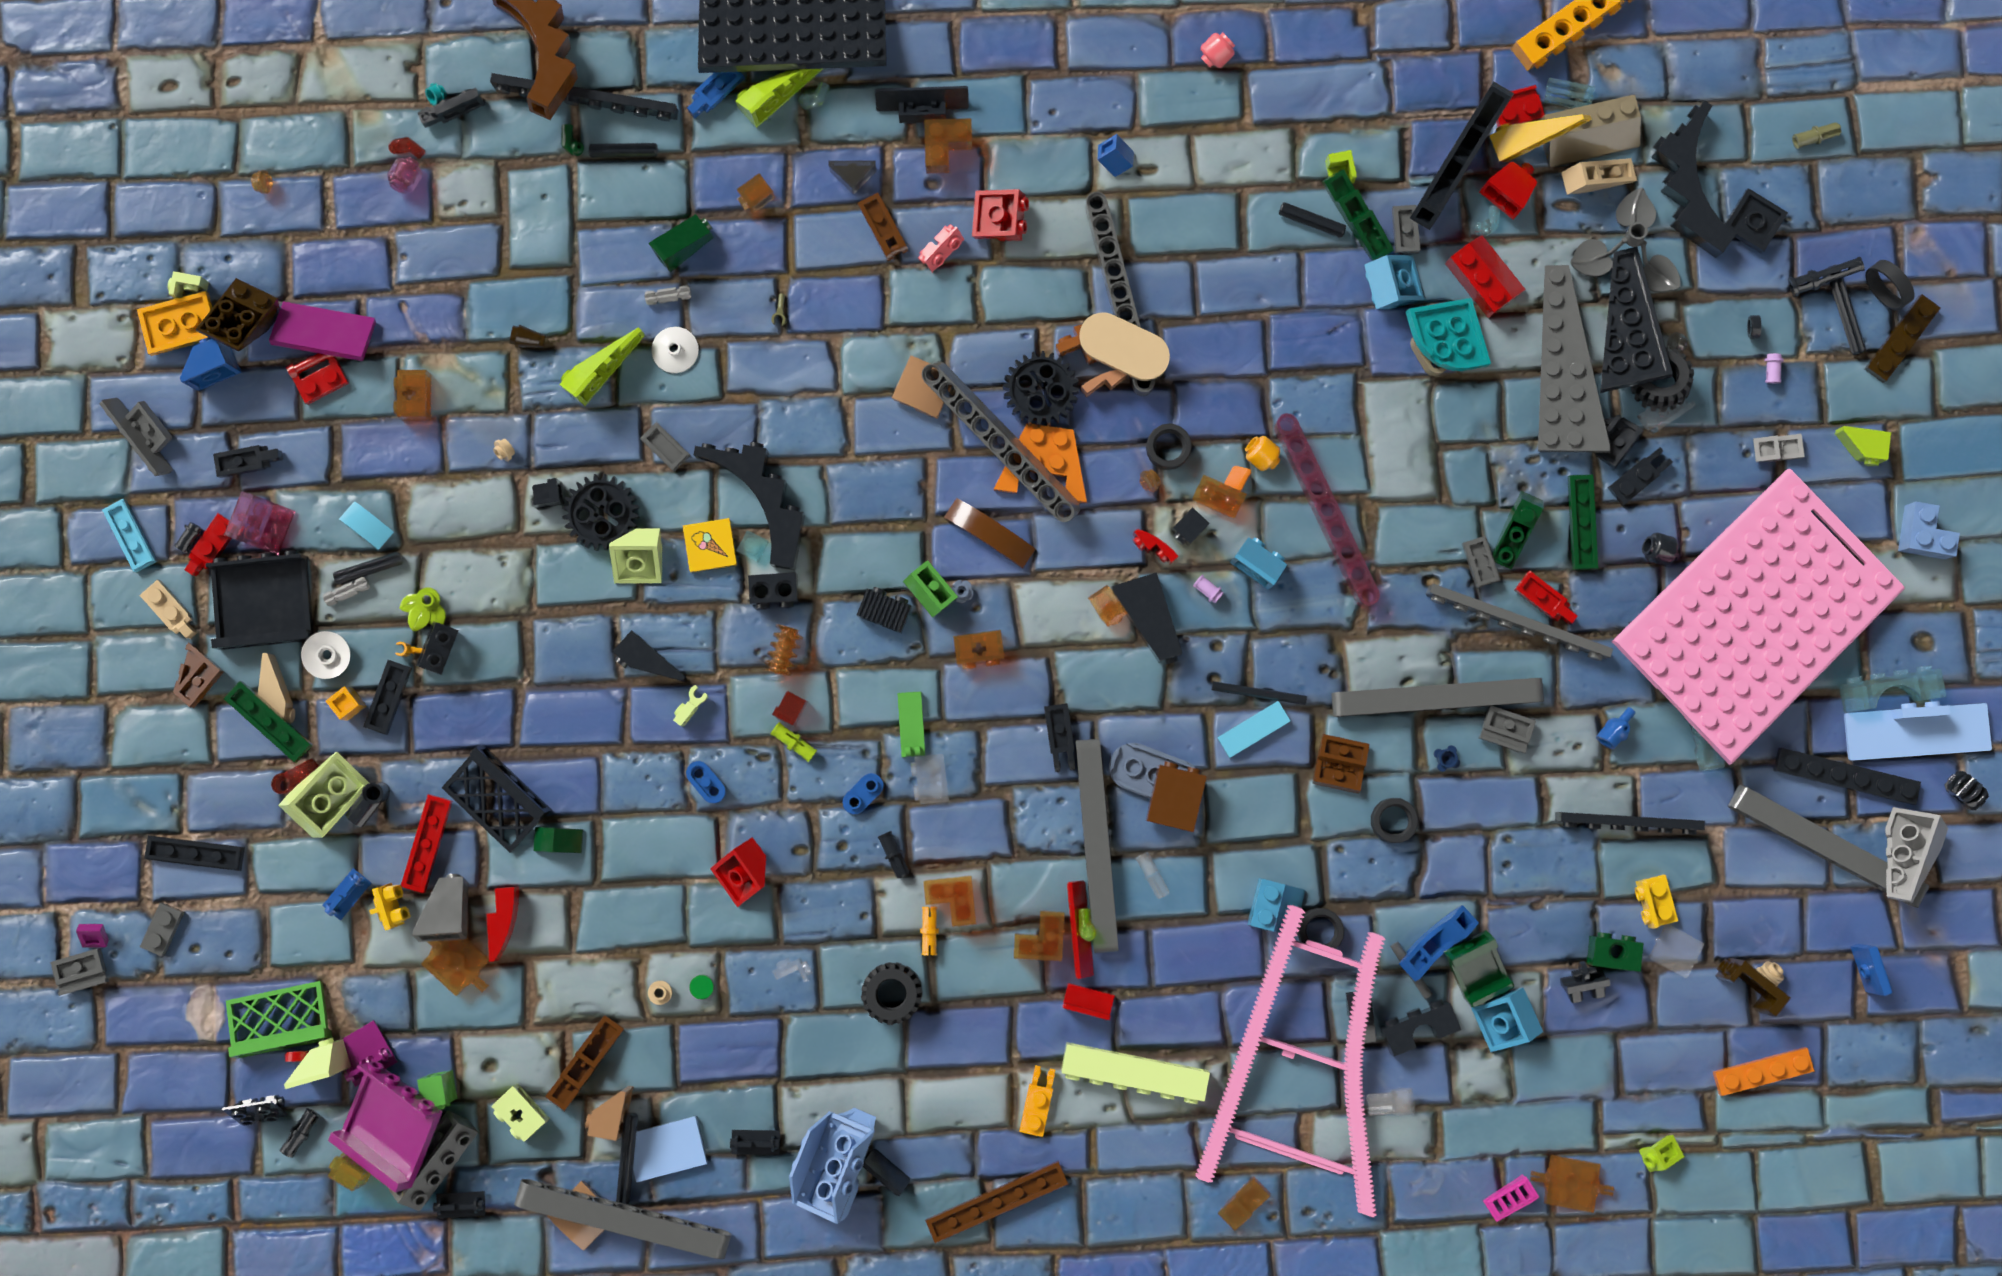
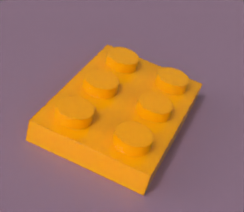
M203 291L137 309L149 355L154 356L198 344L200 340L207 338V336L197 332L196 328L212 309L208 292Z

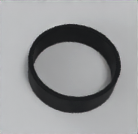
M1879 260L1866 270L1865 278L1871 292L1886 307L1892 310H1901L1913 301L1915 293L1910 280L1892 262ZM1879 272L1891 280L1899 291L1901 298L1894 295L1885 286Z

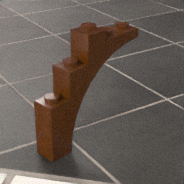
M493 0L494 6L510 14L532 37L539 57L535 82L527 96L530 112L551 120L578 79L576 64L565 58L571 49L569 34L558 28L564 20L562 5L556 0H538L537 2L534 0Z

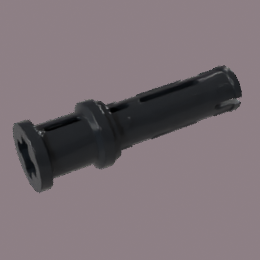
M1857 257L1856 259L1817 272L1809 270L1805 275L1796 278L1789 277L1788 284L1795 298L1800 293L1811 289L1816 291L1821 285L1865 271V267L1861 257Z

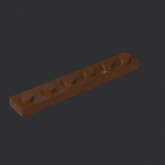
M1055 1161L929 1217L925 1221L934 1243H937L1068 1185L1059 1161Z

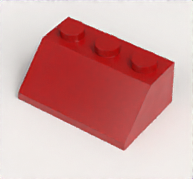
M1483 235L1469 242L1445 263L1487 318H1490L1526 290Z

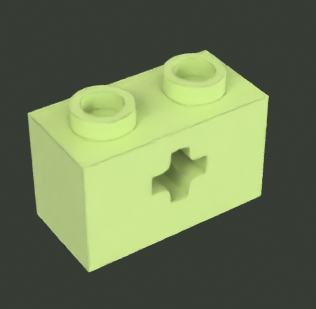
M518 1083L512 1086L491 1106L495 1110L493 1113L496 1118L501 1122L505 1121L511 1127V1134L517 1140L522 1139L523 1142L528 1140L550 1119ZM522 1110L521 1117L517 1119L515 1116L517 1111Z

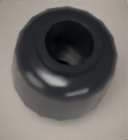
M1656 532L1644 540L1642 552L1647 561L1668 566L1677 560L1680 555V548L1676 538Z

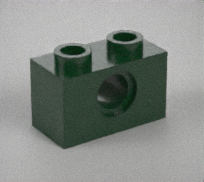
M1598 932L1597 936H1589L1587 964L1641 972L1644 943L1636 942V937L1621 935L1620 940L1612 939V934ZM1617 945L1620 953L1617 957L1613 958L1611 948Z

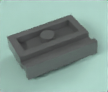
M1489 706L1478 739L1526 754L1536 721L1494 706Z
M101 948L50 962L55 983L59 988V996L109 982V978L106 976L107 970Z

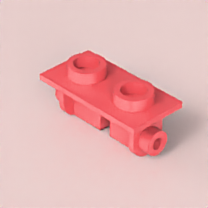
M951 224L948 227L945 226L934 237L935 241L939 243L937 246L930 242L919 252L920 256L918 259L923 264L926 263L932 273L964 241L958 228H954Z

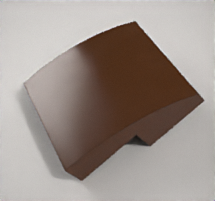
M1323 734L1312 784L1359 794L1364 768L1367 764L1369 744Z

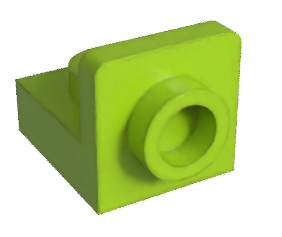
M1668 1135L1651 1147H1644L1639 1150L1643 1162L1650 1172L1666 1170L1684 1158L1674 1135Z

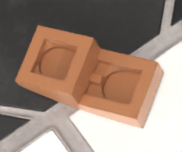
M1112 370L1086 382L1081 386V392L1087 398L1103 384H1106L1111 391L1129 376L1118 370Z

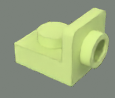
M173 271L172 278L168 281L169 295L177 299L182 297L184 290L198 293V290L207 291L209 282L201 276Z

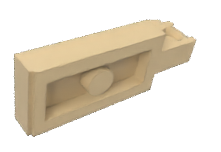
M156 580L139 595L175 634L181 632L185 638L192 639L198 633L190 624L193 619L190 617L189 611L162 581Z

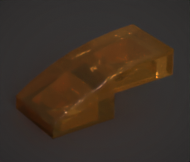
M1253 1176L1231 1197L1218 1214L1236 1231L1270 1197L1271 1193Z

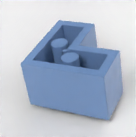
M1916 501L1904 507L1898 551L1944 560L1956 557L1960 533L1936 529L1940 506Z

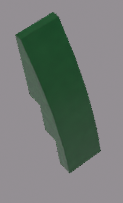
M1344 169L1339 170L1322 181L1341 216L1372 261L1394 251L1373 210L1368 209L1359 190L1353 187Z

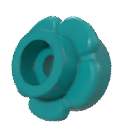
M431 83L430 87L425 90L426 97L433 106L438 105L440 101L447 97L444 87L437 83Z

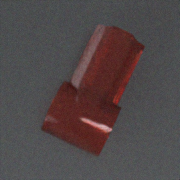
M311 758L285 773L275 775L271 781L273 791L287 796L319 765L314 758ZM288 778L290 786L287 790L283 791L280 786L281 782Z

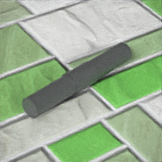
M1398 941L1390 946L1399 961L1406 956ZM1422 977L1417 981L1412 979L1424 999L1433 995Z

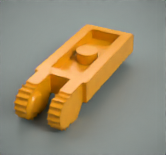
M1035 1065L1032 1082L1029 1083L1019 1132L1043 1137L1053 1092L1052 1085L1055 1069L1049 1070L1045 1087L1037 1085L1041 1074V1066Z

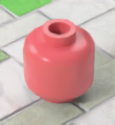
M1223 32L1221 34L1214 33L1201 46V52L1204 54L1201 59L1210 68L1213 65L1217 68H1222L1234 56L1235 51L1233 48L1235 45Z

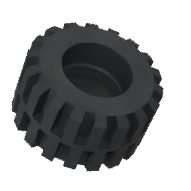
M1665 347L1673 373L1672 377L1676 382L1674 385L1661 388L1648 382L1631 386V393L1635 394L1634 399L1637 402L1642 401L1641 406L1645 409L1647 406H1650V411L1656 412V408L1661 409V412H1666L1668 407L1674 410L1677 404L1681 406L1685 398L1688 397L1694 380V369H1691L1692 363L1690 360L1685 361L1687 356L1684 353L1681 355L1677 354V349L1673 348L1672 351H1668V347Z
M888 962L877 966L868 974L862 985L861 1000L864 1003L865 1011H868L871 1018L877 1019V1022L887 1023V1025L900 1024L910 1019L916 1013L922 999V985L917 977L918 975L907 965L904 966L898 962ZM896 979L905 986L906 998L900 1006L890 1008L880 1002L878 988L885 980Z

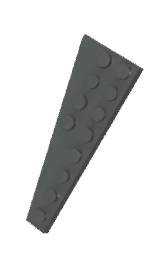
M1545 265L1538 452L1610 453V444L1569 265Z

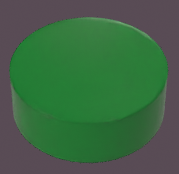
M707 975L694 977L689 985L690 993L697 999L709 997L714 991L713 980Z

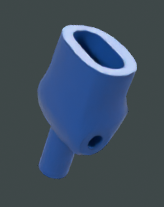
M1628 707L1619 718L1609 719L1596 736V739L1605 747L1615 749L1620 742L1627 740L1630 731V724L1628 722L1636 712Z

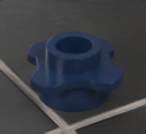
M1450 745L1446 749H1436L1433 755L1437 758V769L1444 772L1447 768H1458L1460 766L1455 746Z

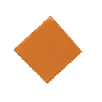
M1234 466L1223 486L1236 494L1240 493L1251 474V470Z

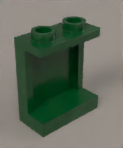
M1487 930L1444 951L1463 998L1472 1008L1484 1005L1488 1000L1498 995H1503L1514 987V983L1508 977L1497 952L1498 944Z

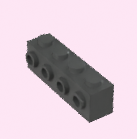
M451 1111L445 1113L437 1124L412 1188L399 1192H394L389 1188V1191L399 1204L420 1212L478 1134V1131L469 1119Z

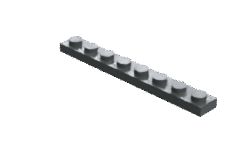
M1431 584L1428 586L1426 595L1430 596L1431 601L1442 605L1445 602L1454 605L1453 609L1467 613V610L1475 612L1477 618L1489 621L1490 618L1499 621L1498 625L1508 629H1512V626L1521 629L1520 633L1530 637H1534L1536 634L1543 637L1544 642L1556 645L1557 642L1566 645V650L1575 653L1583 651L1588 653L1587 657L1593 660L1602 661V659L1611 657L1613 651L1611 647L1439 585Z

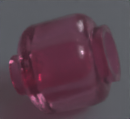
M398 158L388 171L387 179L392 189L405 194L416 189L423 173L419 163L413 158Z

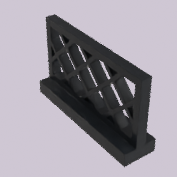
M484 745L475 747L470 752V756L442 786V789L509 853L513 852L541 819L546 817L552 810ZM473 761L480 767V776L469 777L468 766ZM480 779L481 793H470L469 780ZM485 779H493L497 783V793H486ZM456 780H464V794H457L451 788V785ZM510 795L514 799L515 809H503L502 796ZM481 796L482 810H474L470 806V797ZM486 796H498V809L487 810ZM503 812H515V826H504ZM520 812H528L534 820L529 825H520ZM487 813H498L499 826H491L487 822ZM504 829H516V840L512 844L505 839Z

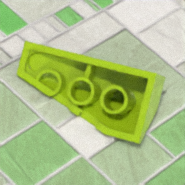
M823 69L787 70L766 79L749 89L742 90L737 96V107L757 128Z
M639 327L574 366L572 370H567L562 375V382L559 385L582 405L586 406L643 339L645 334Z

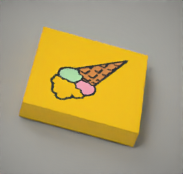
M730 518L683 525L690 573L737 565Z

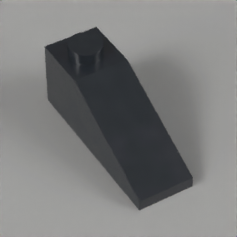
M632 630L612 651L617 655L615 660L624 668L629 666L636 670L682 682L688 679Z

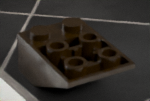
M235 278L196 328V331L239 352L266 333L274 324L280 311L278 298Z

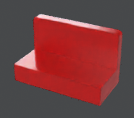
M1068 983L1062 1007L1110 1021V1012L1115 995Z

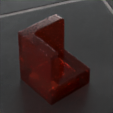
M787 691L779 707L776 706L772 715L796 726L808 701Z

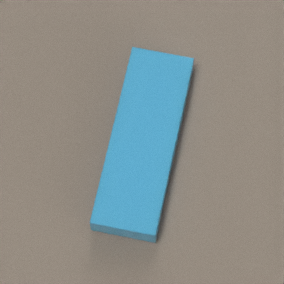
M121 499L102 509L133 572L137 573L158 562L127 500Z
M1279 701L1220 735L1217 739L1230 758L1290 722V719Z

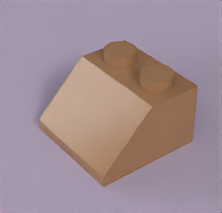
M634 1086L626 1087L594 1109L592 1114H588L585 1128L589 1129L587 1136L617 1141L622 1137L624 1115L626 1112H629Z

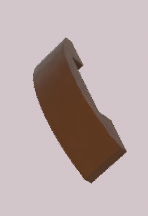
M956 498L944 516L946 520L981 540L1022 569L1036 550L1009 529Z

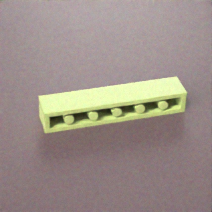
M1066 1042L1061 1072L1066 1074L1065 1078L1079 1081L1080 1077L1088 1078L1089 1083L1103 1085L1104 1082L1113 1083V1088L1127 1090V1086L1137 1088L1136 1092L1150 1095L1151 1091L1159 1092L1162 1098L1173 1100L1175 1096L1184 1097V1102L1198 1104V1101L1205 1102L1210 1072L1205 1069Z

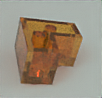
M971 118L924 120L926 174L950 173L949 150H972Z
M972 875L923 881L926 905L950 902L952 927L977 923Z
M1040 910L1039 934L1015 933L1013 958L1062 961L1065 912Z

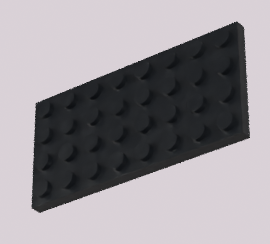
M699 0V73L887 66L885 0Z

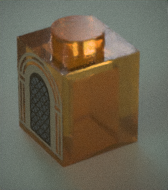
M760 173L737 189L740 196L737 198L738 202L744 210L749 209L752 214L775 199L773 191Z

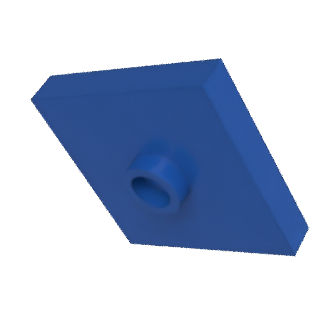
M1864 944L1850 946L1865 992L1882 996L1892 994L1878 947Z

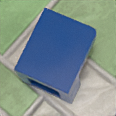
M1116 134L1098 145L1097 160L1116 177L1133 167L1134 152Z

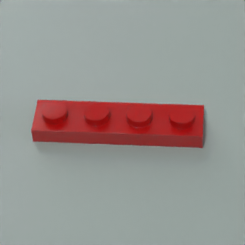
M431 794L427 795L401 887L426 893L452 806V800Z

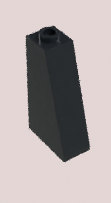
M1157 572L1111 586L1112 595L1158 663L1164 661L1165 665L1179 661L1178 656H1181L1183 653Z

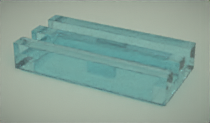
M1549 78L1544 102L1570 108L1591 105L1595 86ZM1552 86L1560 87V88H1565V89H1570V90H1575V91H1579V92H1574V91H1569V90L1554 88V87H1552ZM1550 94L1586 100V103L1553 97Z

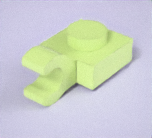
M696 685L689 691L690 701L686 704H680L674 712L676 715L674 721L682 727L691 719L700 704L708 698L706 693L701 698L695 697V691L699 688Z

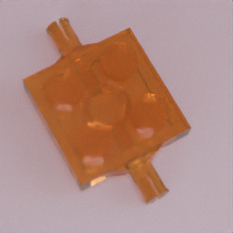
M468 938L427 941L432 946V949L421 965L455 996H458L470 984H473L481 993L489 987L479 977L482 969L489 962V957Z
M1551 1155L1546 1174L1531 1171L1530 1174L1540 1177L1530 1176V1181L1544 1183L1545 1204L1594 1213L1598 1194L1611 1197L1614 1194L1613 1192L1604 1191V1189L1614 1191L1613 1186L1600 1184L1599 1173L1601 1164Z

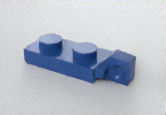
M741 72L713 73L695 90V94L692 96L694 101L687 107L688 112L694 118L698 117L703 111L708 113L745 79L744 75Z

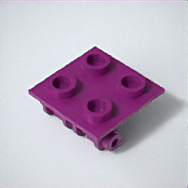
M374 1020L343 1038L351 1067L345 1069L347 1072L344 1073V1077L348 1082L352 1080L355 1087L360 1085L364 1075L363 1072L357 1069L359 1064L376 1061L384 1066L383 1068L387 1069L398 1062Z

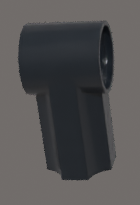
M379 781L365 785L361 795L345 814L348 820L361 828L364 827L381 803L388 799L390 795L388 785ZM373 787H377L380 790L378 799L372 796Z

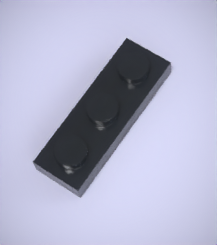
M387 660L363 727L388 735L412 667Z

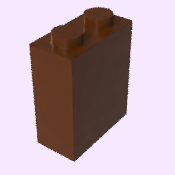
M1165 761L1164 765H1158L1145 821L1194 832L1207 776L1201 775L1202 770L1188 767V770L1184 771L1178 769L1179 764Z

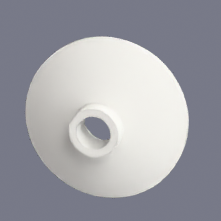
M681 327L664 329L655 337L652 344V356L655 363L668 373L687 371L694 365L699 353L696 338L691 332ZM674 344L677 345L678 350L671 352L670 347Z
M329 631L318 632L310 636L304 643L301 651V659L305 669L313 676L321 679L334 678L343 673L348 667L351 657L350 648L345 639ZM325 650L331 652L332 656L330 659L324 658L323 653Z

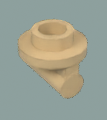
M1766 961L1761 967L1756 969L1776 986L1784 980L1783 969L1775 962Z

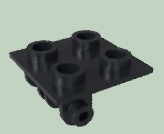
M279 1095L267 1096L266 1099L261 1097L259 1101L257 1098L241 1100L238 1104H234V1106L222 1108L226 1114L244 1126L253 1125L255 1121L261 1120L273 1122L279 1120V1117L287 1116V1113L281 1109V1106L285 1105V1099Z

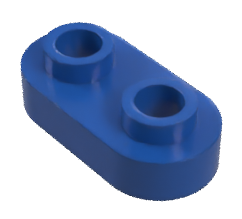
M695 761L688 766L686 770L687 779L707 802L719 803L725 798V785L706 763ZM697 769L703 770L701 778H697L695 775ZM713 787H717L719 790L716 796H712L710 793Z
M873 773L863 776L845 794L843 798L844 809L850 814L863 812L883 791L884 783L881 777ZM869 781H874L876 784L873 790L867 788ZM857 798L859 800L858 806L852 807L850 800Z

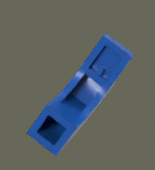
M1463 905L1458 907L1425 932L1407 950L1406 956L1399 962V965L1414 981L1419 980L1445 950L1467 938L1479 922Z

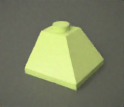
M660 528L635 529L609 543L614 583H662V541Z
M332 1037L319 1041V1046L308 1052L284 1084L285 1089L327 1078L351 1067L343 1039L334 1041Z

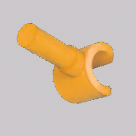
M396 643V645H402L405 648L403 653H395L398 656L408 657L410 654H420L422 648L411 647L408 643Z

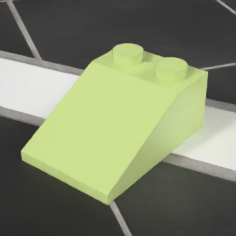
M335 752L301 781L278 806L312 838H323L361 795L364 786L369 784V782L338 752Z

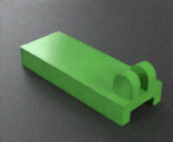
M921 691L897 693L901 757L926 756Z

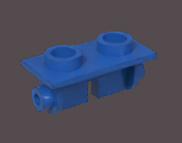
M353 868L322 905L326 908L324 911L330 916L334 915L341 921L372 883Z

